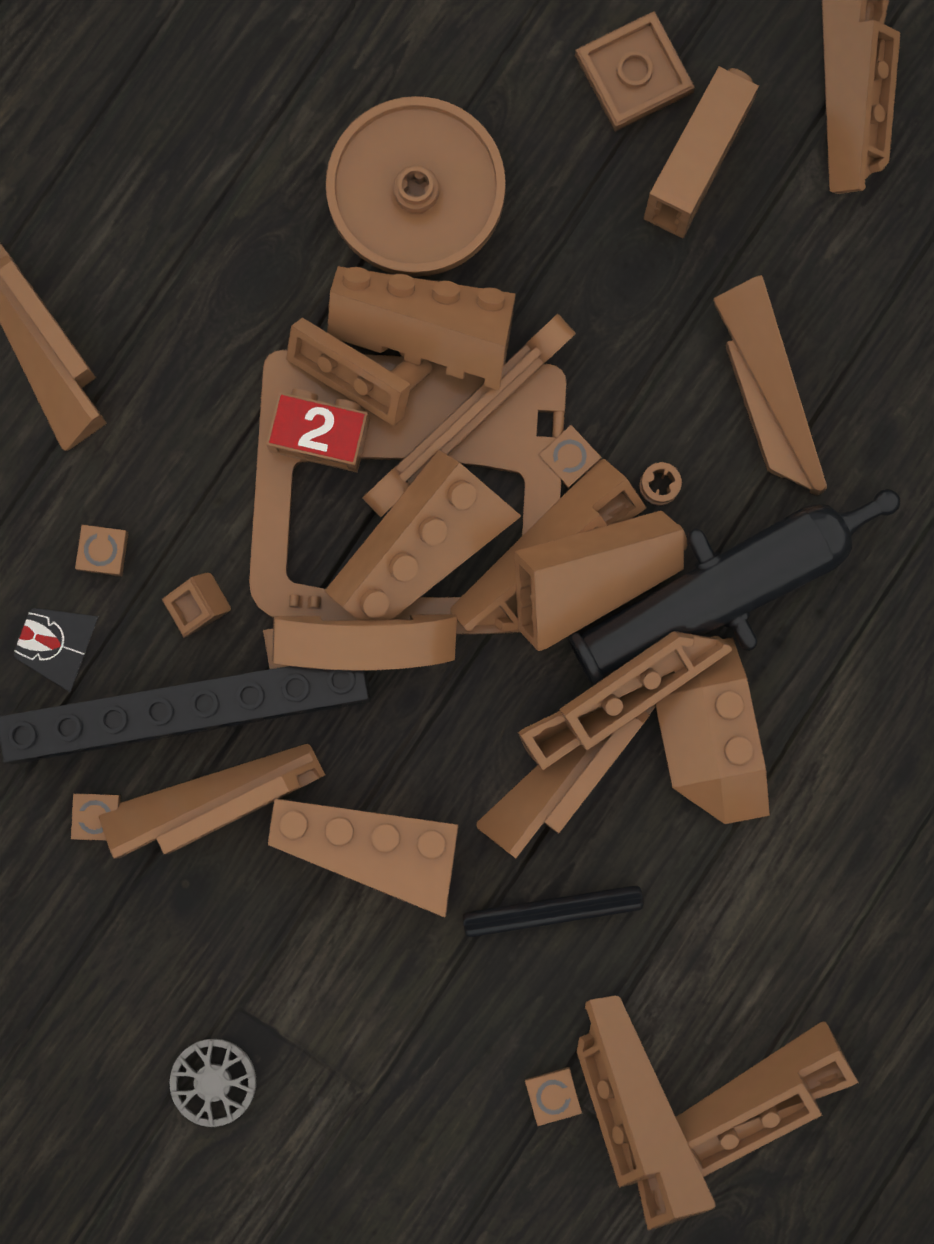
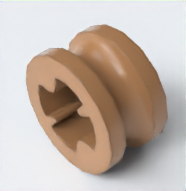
M654 463L646 469L640 478V493L650 504L666 505L673 501L681 490V475L669 463ZM654 473H662V479L665 475L671 479L672 483L667 487L666 495H659V489L654 493L649 487L654 480Z

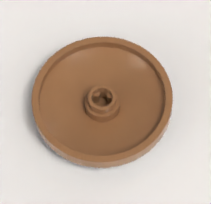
M403 97L381 103L369 109L354 120L343 132L332 151L328 163L326 195L334 225L345 243L360 258L372 266L389 273L406 274L416 277L429 276L451 270L463 264L487 243L495 231L503 211L506 183L505 171L501 155L493 138L483 125L468 112L449 102L435 98Z

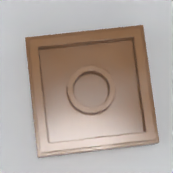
M655 11L576 49L575 56L615 131L694 92L695 87Z

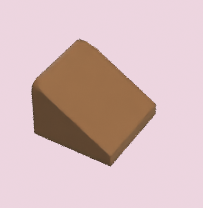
M211 573L191 577L162 598L183 637L193 634L231 610L228 601Z

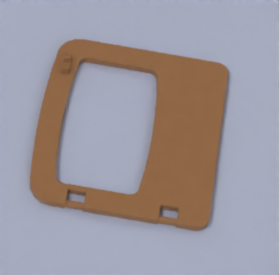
M287 350L275 351L269 354L263 366L249 576L251 596L258 608L270 617L320 615L322 621L358 620L324 592L326 589L293 583L288 578L287 563L293 473L298 464L310 461L271 453L266 445L279 392L291 395L292 389H301L317 394V401L335 405L336 399L352 400L286 360ZM363 354L389 371L404 360L403 356ZM430 361L432 366L431 373L410 390L404 418L396 425L392 426L362 407L361 411L368 412L370 424L361 459L403 460L483 385L485 378L466 373L464 379L446 374L447 366ZM543 364L448 454V456L457 460L462 465L517 473L522 477L525 484L522 536L560 499L561 479L539 456L550 443L564 432L566 377L560 368L551 364ZM538 412L553 413L552 437L537 436ZM419 597L392 620H410V614H452L450 608L461 597ZM457 620L456 635L521 633L518 629L500 630L495 625H476L473 631H467Z

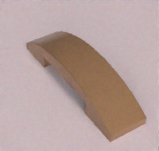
M410 614V620L322 621L320 615L273 616L272 661L276 664L331 670H389L446 663L455 660L456 614Z

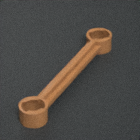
M559 314L555 315L505 363L500 391L486 387L484 384L481 385L362 499L381 518L394 506L438 450L448 455L568 342L576 332Z

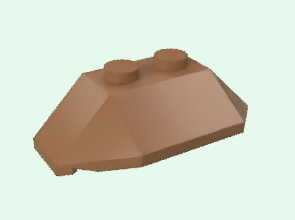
M733 637L723 639L731 646L733 651L655 704L672 788L723 824L770 816L764 757L748 680Z

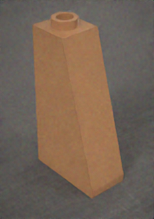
M720 66L718 67L649 194L644 220L684 238L755 99L759 85L752 83L753 80L749 75L738 69L731 68L726 70Z
M657 511L514 551L518 630L538 651L547 649L684 569V550L687 548V538L683 528L663 511Z

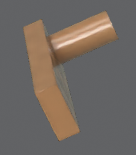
M303 317L291 326L286 360L350 400L358 403L392 426L404 418L410 390L432 371L431 363L428 360H424L421 365L403 360L394 369L389 371Z

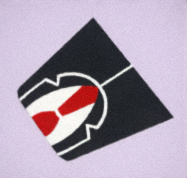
M33 608L25 621L14 656L22 663L71 692L99 616Z

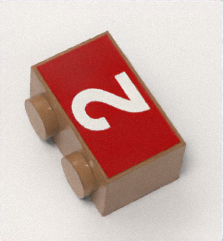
M292 389L291 395L279 392L266 443L270 452L358 473L370 424L368 412L361 411L362 406L349 400L336 399L335 405L317 401V394L301 389Z

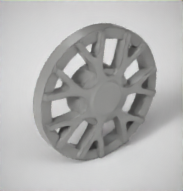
M206 1039L192 1044L178 1056L170 1074V1092L175 1106L188 1120L201 1126H222L239 1118L250 1106L256 1090V1073L250 1058L240 1047L223 1039ZM213 1046L227 1049L222 1065L211 1064ZM208 1047L207 1054L205 1055L200 1048ZM194 1051L198 1053L205 1064L198 1072L186 1061L188 1056ZM231 1052L237 1056L234 1060L229 1058ZM241 1060L247 1074L232 1080V1076L227 1068ZM182 1065L186 1068V1072H180ZM178 1076L193 1077L194 1089L179 1091ZM248 1078V1086L243 1085L241 1081ZM232 1086L247 1091L242 1104L227 1097ZM196 1094L205 1100L204 1106L198 1114H195L186 1106ZM180 1095H186V1096H187V1098H186V1100H185L184 1102H183V1100H182V1098H181ZM222 1100L227 1116L214 1119L211 1102ZM230 1105L238 1109L231 1113ZM205 1111L208 1114V1118L201 1117Z

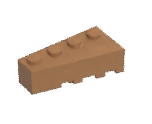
M338 266L330 290L327 333L341 341L379 353L384 352L388 348L396 350L404 357V361L421 365L424 360L447 366L446 374L464 379L466 373L485 378L484 386L500 391L510 339L515 293L502 292L496 288L483 289L457 285L451 281L437 282L417 279L406 274L391 275L367 271L360 267L346 268Z
M438 450L324 592L358 620H392L519 519L521 515L460 462Z
M274 799L268 845L446 917L459 825Z

